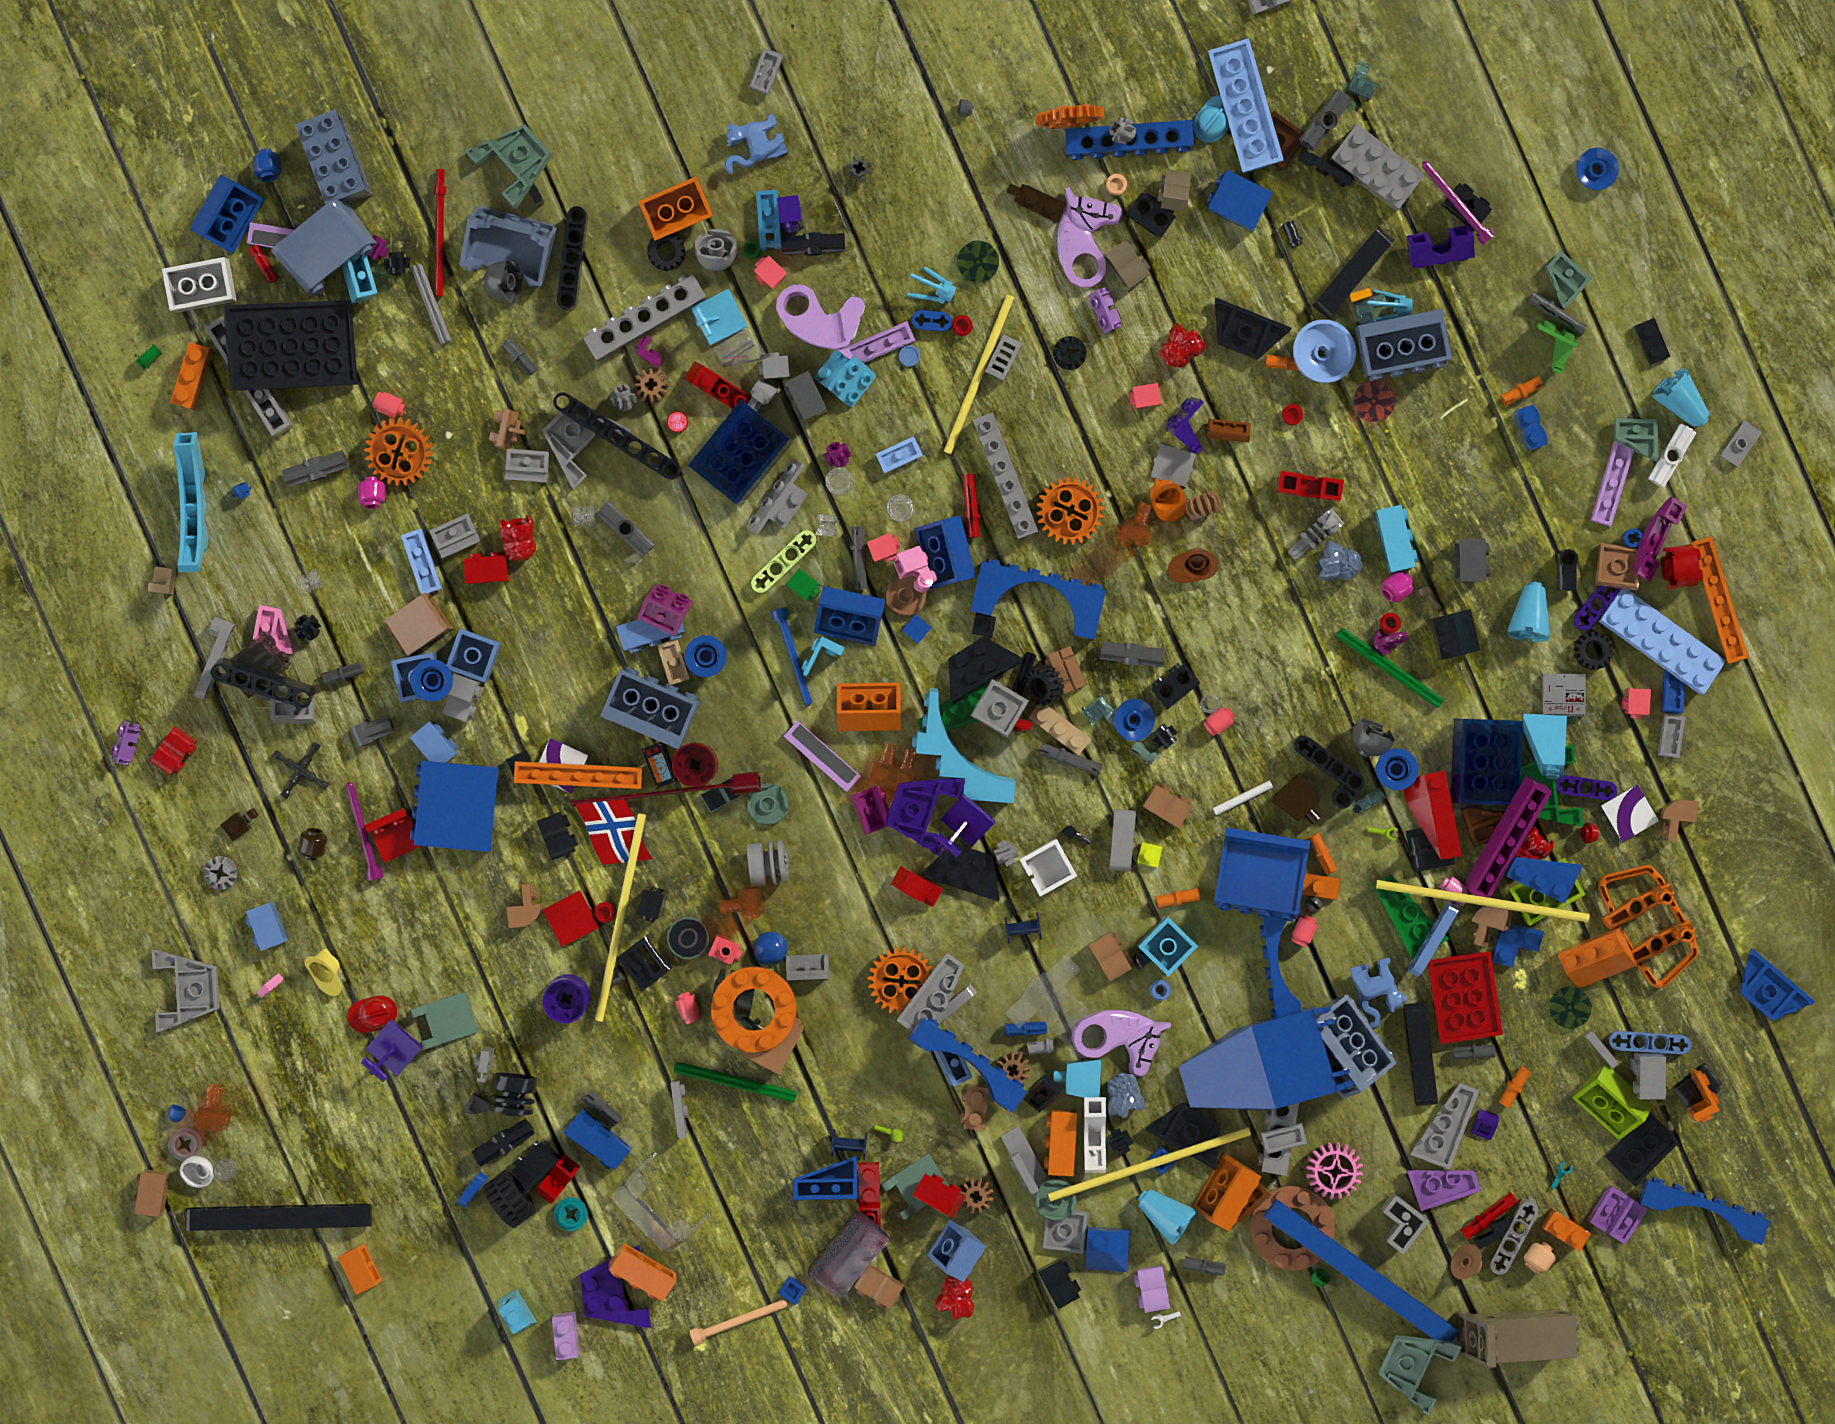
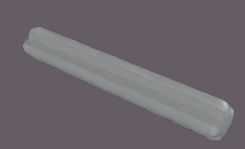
M416 264L411 267L412 273L439 342L446 344L451 341L450 335L423 266Z

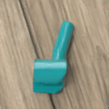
M1565 1161L1558 1164L1559 1172L1551 1185L1553 1189L1557 1187L1564 1174L1572 1171V1165L1568 1167L1567 1171H1564L1562 1166Z

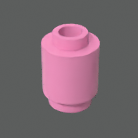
M1453 876L1449 879L1446 877L1439 886L1443 891L1472 894L1463 883ZM1450 900L1455 905L1459 904L1460 906H1463L1465 904V902Z

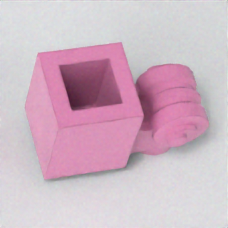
M920 546L898 553L892 560L900 579L909 576L917 578L914 582V588L918 592H926L937 581L935 572L929 570L927 566V555L921 550Z

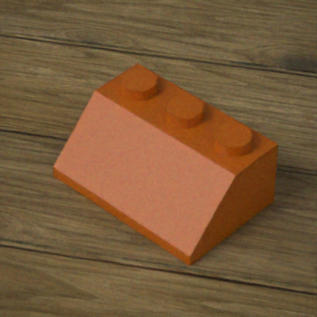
M697 176L638 201L655 241L713 216Z
M900 682L837 683V730H901Z
M1620 926L1564 948L1558 953L1565 973L1578 988L1637 966Z
M1223 1152L1217 1163V1169L1212 1171L1192 1208L1210 1222L1230 1232L1231 1228L1236 1224L1242 1209L1247 1205L1252 1192L1258 1186L1261 1176Z

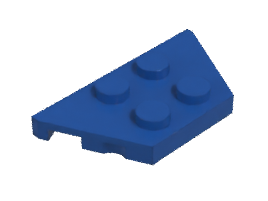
M1753 948L1749 950L1739 993L1770 1020L1774 1021L1783 1015L1814 1004L1815 1001L1757 951Z

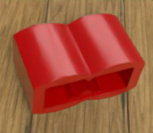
M175 726L149 761L169 776L174 773L179 774L185 765L182 762L186 756L191 757L196 751L197 747L195 744L197 740L178 726Z

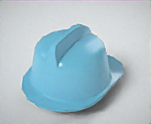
M1221 95L1209 99L1193 121L1195 135L1204 142L1212 143L1218 141L1230 128Z

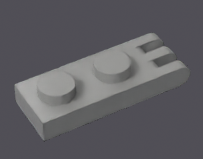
M679 1079L671 1081L677 1136L683 1139L687 1134L685 1118H689L688 1106L683 1103V1097H686L685 1084H681Z

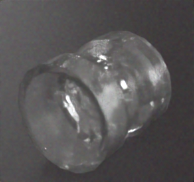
M595 505L587 506L586 508L573 506L574 527H581L583 524L588 526L596 525Z
M817 514L816 521L818 522V527L816 528L815 535L836 537L835 524L837 523L838 516Z
M316 568L310 570L306 575L296 576L297 584L304 596L310 594L314 589L319 590L324 587L321 576Z
M224 1158L218 1161L213 1167L214 1177L219 1181H227L234 1177L238 1170L236 1162L231 1158Z

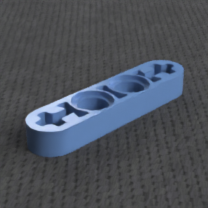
M1451 901L1445 905L1411 962L1408 972L1416 977L1422 974L1455 919L1460 907Z
M1617 1030L1611 1032L1607 1038L1609 1046L1620 1051L1686 1054L1691 1049L1690 1039L1681 1034ZM1617 1035H1619L1621 1039H1628L1627 1035H1630L1628 1040L1629 1047H1626L1627 1043L1620 1042L1619 1045L1616 1046V1043L1612 1042V1039L1616 1038ZM1636 1036L1644 1038V1045L1640 1048L1633 1045V1040ZM1658 1037L1665 1039L1666 1044L1662 1049H1657L1654 1046V1041ZM1669 1038H1672L1671 1042L1676 1043L1682 1039L1686 1046H1683L1682 1050L1677 1046H1671L1672 1050H1669Z

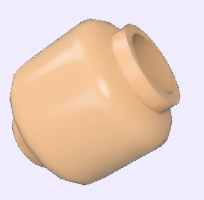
M1542 1242V1244L1533 1243L1524 1255V1260L1526 1261L1524 1265L1536 1274L1547 1272L1556 1259L1552 1253L1553 1248L1545 1242Z

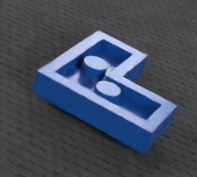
M1511 923L1509 930H1499L1492 962L1513 967L1518 947L1539 952L1544 931Z

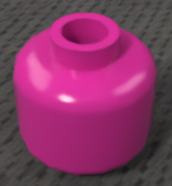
M366 477L364 481L358 484V502L366 509L380 508V505L385 502V484L377 480V477Z
M1395 571L1382 582L1381 592L1388 601L1401 602L1412 593L1413 580L1409 574Z

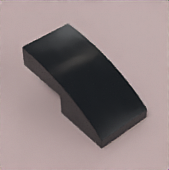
M1506 1214L1495 1219L1489 1224L1492 1231L1474 1238L1473 1241L1480 1250L1499 1238L1511 1224V1217Z

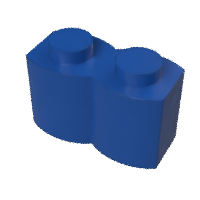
M1532 404L1516 410L1514 419L1516 425L1522 431L1521 438L1525 448L1530 451L1547 445V435L1544 428L1540 425V415L1536 407Z

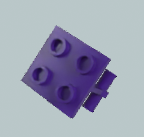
M1194 397L1184 400L1180 406L1181 410L1177 415L1173 414L1166 422L1168 426L1165 430L1184 443L1191 453H1199L1202 450V446L1198 442L1188 421L1204 402Z
M963 794L940 819L955 833L948 840L939 832L934 839L943 846V850H948L957 858L962 852L953 844L958 835L973 847L996 821Z
M391 1019L366 1048L379 1062L375 1065L366 1056L361 1061V1064L370 1071L371 1075L374 1074L384 1082L389 1075L379 1068L382 1064L398 1077L423 1046Z

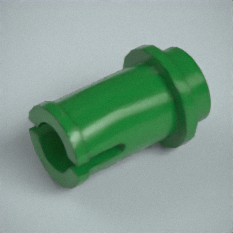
M152 344L141 356L138 355L135 361L143 370L149 369V365L163 353L155 344Z

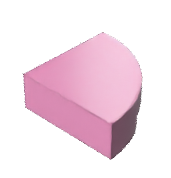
M279 973L258 990V995L264 998L283 981L282 976Z

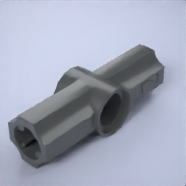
M1339 89L1335 90L1323 108L1314 114L1311 124L1299 138L1305 148L1315 151L1330 129L1337 126L1339 117L1351 103L1350 97L1345 92ZM1324 115L1327 117L1326 125L1323 122Z
M341 450L323 457L317 456L305 460L302 464L282 470V474L287 488L308 481L313 482L323 479L328 474L349 467L346 456Z
M610 501L605 503L596 513L642 558L655 545ZM624 523H628L631 526V532L628 535H623L620 531V527Z
M1102 641L1100 659L1119 661L1122 664L1148 665L1163 668L1164 649L1143 647V645L1124 642V644Z

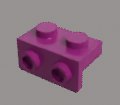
M880 785L850 795L865 835L888 827L885 821L890 808H888L885 791Z

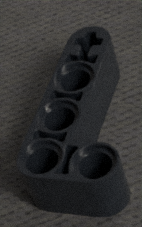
M1299 735L1294 738L1292 747L1296 753L1340 783L1331 796L1333 805L1340 809L1348 808L1364 787V777L1310 737ZM1299 740H1306L1305 744L1309 748H1313V745L1316 746V748H1314L1311 751L1309 757L1307 756V754L1309 753L1308 750L1302 748L1301 750L1298 749L1300 747V745L1298 744ZM1318 751H1322L1325 754V760L1322 763H1317L1314 759L1315 753ZM1336 763L1342 766L1340 775L1332 773V766ZM1352 776L1359 778V785L1355 788L1349 785V779ZM1340 793H1344L1347 796V801L1343 805H1339L1336 801L1337 795Z

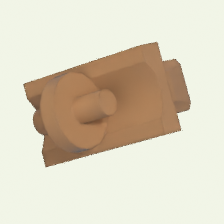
M505 408L504 411H495L494 422L501 423L499 431L492 430L490 432L489 441L495 443L496 446L511 449L513 441L517 442L518 434L525 435V430L520 429L519 412Z

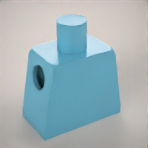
M1094 1058L1066 1062V1071H1053V1080L1057 1084H1065L1066 1094L1083 1098L1099 1097L1101 1059Z
M517 1289L498 1300V1311L513 1335L520 1334L537 1323Z

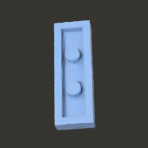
M418 529L401 535L420 593H431L442 589L423 530Z

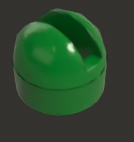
M748 241L744 245L743 250L748 258L756 259L760 256L761 248L758 242ZM751 247L755 249L754 254L751 253Z
M1322 1268L1317 1269L1311 1276V1282L1316 1287L1325 1286L1330 1281L1328 1272Z

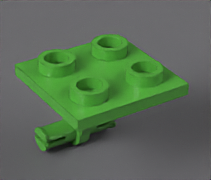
M1543 320L1542 323L1537 321L1535 325L1538 329L1555 337L1552 370L1554 373L1560 374L1564 371V365L1573 348L1578 345L1575 336L1564 329L1561 332L1555 330V325L1546 320Z

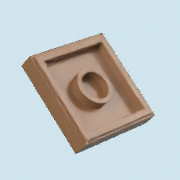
M1600 543L1598 547L1595 585L1637 591L1640 576L1634 573V564L1638 548Z

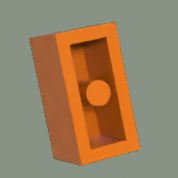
M1553 1208L1550 1209L1540 1225L1543 1229L1578 1251H1581L1591 1235L1588 1230Z

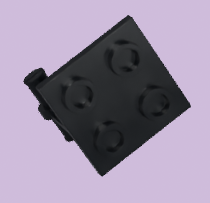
M1422 828L1405 831L1413 872L1455 865L1454 858L1439 859Z

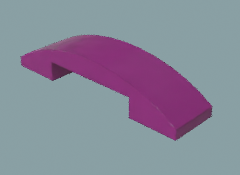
M1670 497L1658 509L1648 524L1638 546L1634 564L1635 574L1651 582L1660 564L1655 559L1672 524H1679L1687 505L1674 497Z

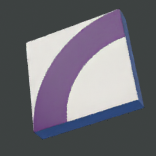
M550 738L539 762L585 765L589 755ZM552 785L572 794L575 787L570 785Z
M1638 784L1600 805L1621 842L1626 841L1659 821Z

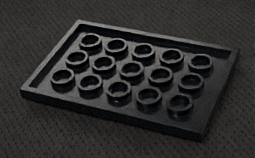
M351 300L223 306L230 391L358 385Z

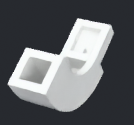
M1084 1097L1085 1173H1106L1105 1097Z

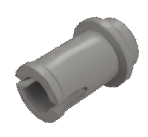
M1046 1038L1043 1041L1027 1042L1029 1056L1042 1053L1050 1055L1051 1052H1055L1053 1039L1049 1040Z

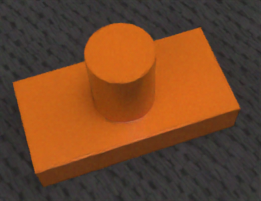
M1305 873L1302 894L1337 900L1340 878Z

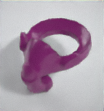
M1379 629L1374 636L1373 647L1382 655H1388L1390 648L1396 649L1397 645L1408 640L1409 636L1406 632H1397L1384 637L1383 631Z

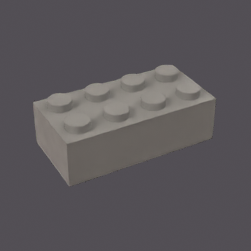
M1356 124L1329 160L1396 212L1425 175L1358 124Z

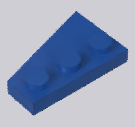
M1514 857L1506 876L1565 904L1583 865Z

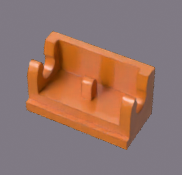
M364 1243L338 1256L356 1295L383 1281Z

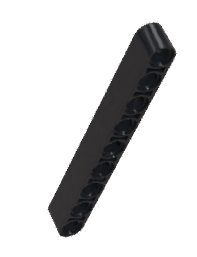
M363 1203L190 1207L184 1209L185 1230L372 1226V1205Z

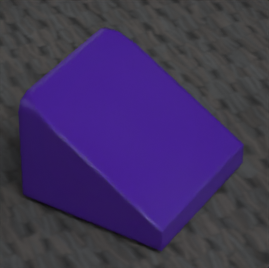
M1479 1109L1471 1133L1491 1140L1498 1126L1499 1116Z

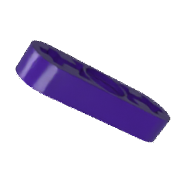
M1599 585L1573 618L1574 626L1578 630L1590 629L1617 596L1620 588H1613L1614 592H1608L1605 597L1609 599L1606 601L1603 596L1598 595V592L1600 591L1603 594L1607 587ZM1595 598L1602 601V608L1598 611L1593 610L1591 607V601ZM1587 608L1589 612L1595 614V617L1593 618L1590 615L1586 620L1588 625L1580 626L1578 618L1586 616L1588 612L1584 610Z
M1563 775V777L1555 780L1556 790L1561 794L1600 800H1612L1617 794L1615 784L1609 781ZM1564 779H1567V783L1575 784L1574 780H1578L1575 786L1576 793H1573L1574 788L1566 787L1565 791H1563V787L1559 786L1560 782H1564ZM1587 781L1591 784L1592 789L1588 794H1583L1580 790V785ZM1595 783H1599L1597 786L1599 788H1606V785H1609L1612 793L1605 797V793L1597 792V796H1594L1596 791Z

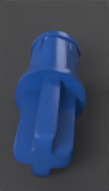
M1024 1020V1023H1005L1006 1037L1025 1035L1027 1037V1035L1047 1033V1023L1045 1021L1027 1022Z

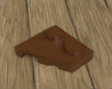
M1460 808L1474 847L1488 842L1505 811Z

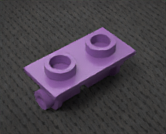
M1105 287L1089 294L1091 307L1095 309L1098 324L1103 329L1104 334L1113 329L1120 328L1122 321L1117 309L1109 311L1108 308L1114 305L1110 291H1107Z
M124 720L123 724L119 725L117 729L118 742L117 745H113L111 750L112 761L118 763L119 759H121L120 763L124 765H129V762H132L135 747L128 746V743L137 744L141 731L139 724L131 723V726H129V722Z

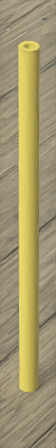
M1007 294L945 446L944 452L948 454L953 452L1014 300V297Z

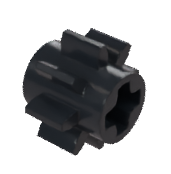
M404 252L388 253L389 258L384 259V269L390 270V275L406 274L405 268H410V258L405 257Z
M302 615L296 620L294 631L302 641L305 638L313 640L319 635L321 625L314 615L310 617Z
M1164 723L1152 733L1155 736L1152 741L1158 748L1163 746L1166 750L1177 741L1174 735L1178 732L1172 725L1167 727Z
M1120 1128L1111 1132L1112 1137L1108 1138L1113 1152L1120 1151L1121 1155L1131 1150L1129 1146L1134 1144L1127 1130L1122 1132Z

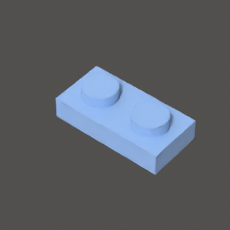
M914 436L876 454L884 474L923 456Z

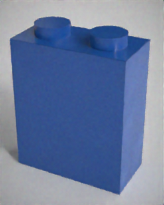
M1227 170L1225 175L1220 174L1215 184L1219 187L1216 193L1211 192L1206 202L1209 205L1207 211L1253 233L1273 192Z

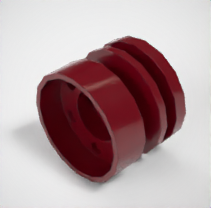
M693 742L682 746L676 751L672 760V769L680 783L688 787H699L709 783L715 777L718 771V758L710 746L704 743ZM693 759L701 761L699 770L697 768L692 769Z

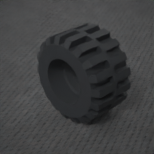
M504 1170L483 1185L485 1196L490 1205L510 1227L516 1228L535 1214V1206L531 1197L517 1178L510 1172Z

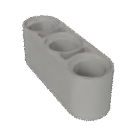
M1114 809L1109 870L1127 872L1131 870L1136 811Z

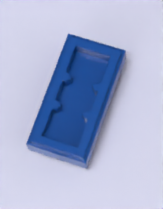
M1664 670L1661 712L1681 715L1684 712L1685 683L1667 670Z

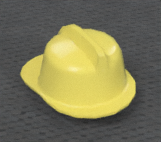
M327 949L321 950L314 957H307L304 960L305 966L317 986L328 995H339L341 984L337 977L340 969L338 960Z

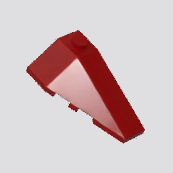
M1445 770L1417 777L1411 786L1403 789L1408 808L1415 816L1416 821L1426 834L1440 860L1462 856Z

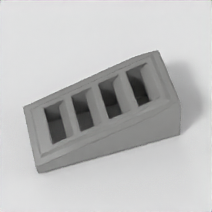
M1003 334L985 373L1004 382L1022 343ZM1004 342L1015 346V350L1013 351L1003 346ZM1000 350L1012 354L1011 358L999 353ZM999 357L1007 361V366L996 361V358ZM993 364L1004 369V372L993 369Z

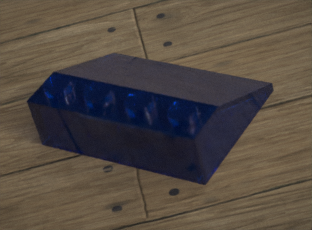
M740 400L688 466L737 506L741 507L793 441L744 401Z
M1454 718L1451 776L1452 803L1509 805L1520 787L1523 721Z

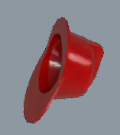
M383 995L362 999L353 1003L349 1008L347 1014L348 1022L355 1031L360 1033L381 1030L391 1019L393 1021L396 1020L397 1007L392 999Z

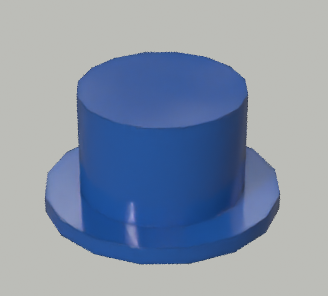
M701 635L694 638L687 645L685 662L693 674L700 677H711L723 669L727 653L719 639L709 635Z
M428 659L420 662L414 668L410 683L414 693L419 698L434 702L443 699L449 694L453 686V676L445 663L439 660Z
M1393 748L1380 756L1376 764V774L1379 781L1385 787L1391 790H1403L1415 782L1418 775V764L1416 758L1410 752L1404 749Z

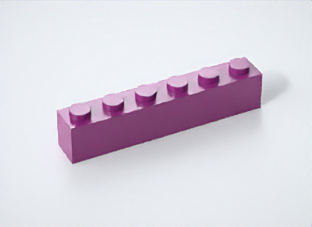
M1528 775L1524 778L1464 882V885L1471 893L1487 898L1492 896L1552 793L1543 782Z

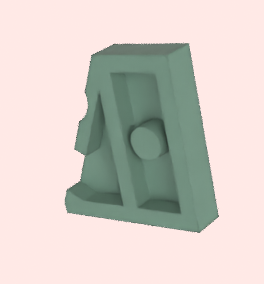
M1559 251L1545 267L1563 310L1571 304L1592 280L1587 273L1562 251Z
M1615 418L1614 441L1653 461H1657L1658 419Z

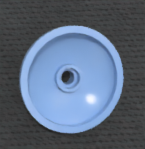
M1316 320L1304 326L1297 334L1293 345V357L1298 369L1304 376L1315 382L1331 383L1341 379L1351 370L1356 357V347L1351 334L1344 326L1331 320ZM1319 350L1323 352V357L1318 356Z

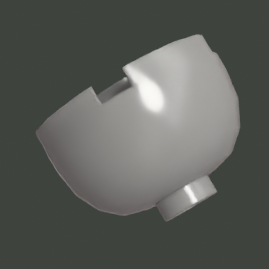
M722 229L708 230V234L703 236L700 234L695 240V254L699 263L712 271L728 268L732 265L737 255V240L731 236L730 232Z

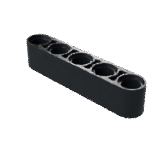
M579 206L569 209L566 220L557 293V303L565 311L574 310L577 307L588 224V215ZM578 211L582 212L583 219L579 222H574L572 220L573 214ZM575 232L579 233L581 236L580 240L577 243L570 242V235ZM572 253L577 254V262L569 264L567 262L568 256ZM569 274L575 276V282L572 285L565 284V277ZM566 295H570L573 298V302L569 306H563L562 299Z
M1378 226L1312 306L1329 319L1395 239Z
M228 658L218 659L211 668V676L218 682L296 707L305 708L309 706L315 697L314 688L309 684ZM218 666L225 667L227 673L219 672ZM238 673H244L247 676V680L240 679ZM264 679L268 686H261L258 680ZM279 686H285L288 689V693L281 692ZM299 693H306L309 699H302Z
M1425 1001L1403 1004L1416 1107L1438 1104Z

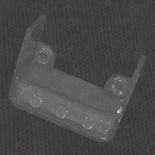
M653 1151L615 1188L612 1198L614 1203L661 1251L671 1252L711 1216L712 1210L709 1208L692 1226L687 1221L681 1219L674 1221L668 1226L639 1197L647 1187V1182L640 1172L657 1155Z

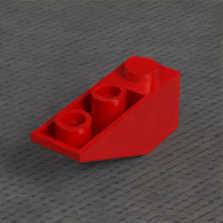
M696 361L693 362L684 377V380L739 414L752 398L749 394Z

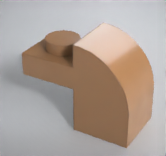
M1676 799L1668 802L1662 808L1659 818L1667 819V823H1663L1662 835L1665 836L1664 840L1677 842L1679 821L1696 823L1699 802Z
M532 883L521 884L523 905L507 907L508 928L527 926L540 916L543 903H534V900H537L536 887L532 886Z
M1490 906L1478 910L1472 918V922L1479 923V927L1475 928L1473 934L1474 944L1488 946L1492 928L1503 931L1509 930L1514 910Z

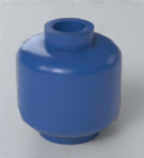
M262 149L253 157L254 173L261 181H275L282 173L280 156L271 149Z

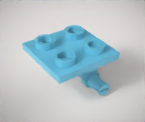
M729 289L691 307L697 320L696 324L703 331L710 346L748 327Z

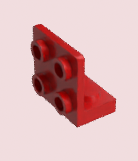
M402 808L364 825L367 833L371 832L383 862L390 861L422 847L414 845V840H410L411 827L415 826L407 808Z

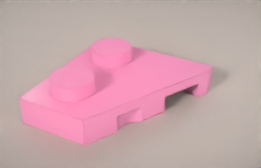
M259 605L252 647L293 654L281 609Z

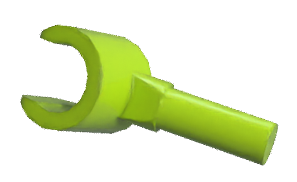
M1368 827L1367 832L1385 835L1387 839L1396 840L1397 838L1390 837L1389 833L1391 830L1398 831V829L1394 827L1386 829Z
M875 1125L874 1130L891 1134V1141L901 1142L903 1140V1131L901 1129H887Z

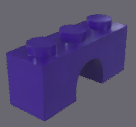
M798 195L777 198L780 224L783 231L786 230L787 233L800 232V228H804Z
M1470 225L1449 228V237L1441 245H1433L1428 232L1408 235V259L1412 268H1424L1428 265H1442L1451 261H1465L1469 258H1475L1474 235Z

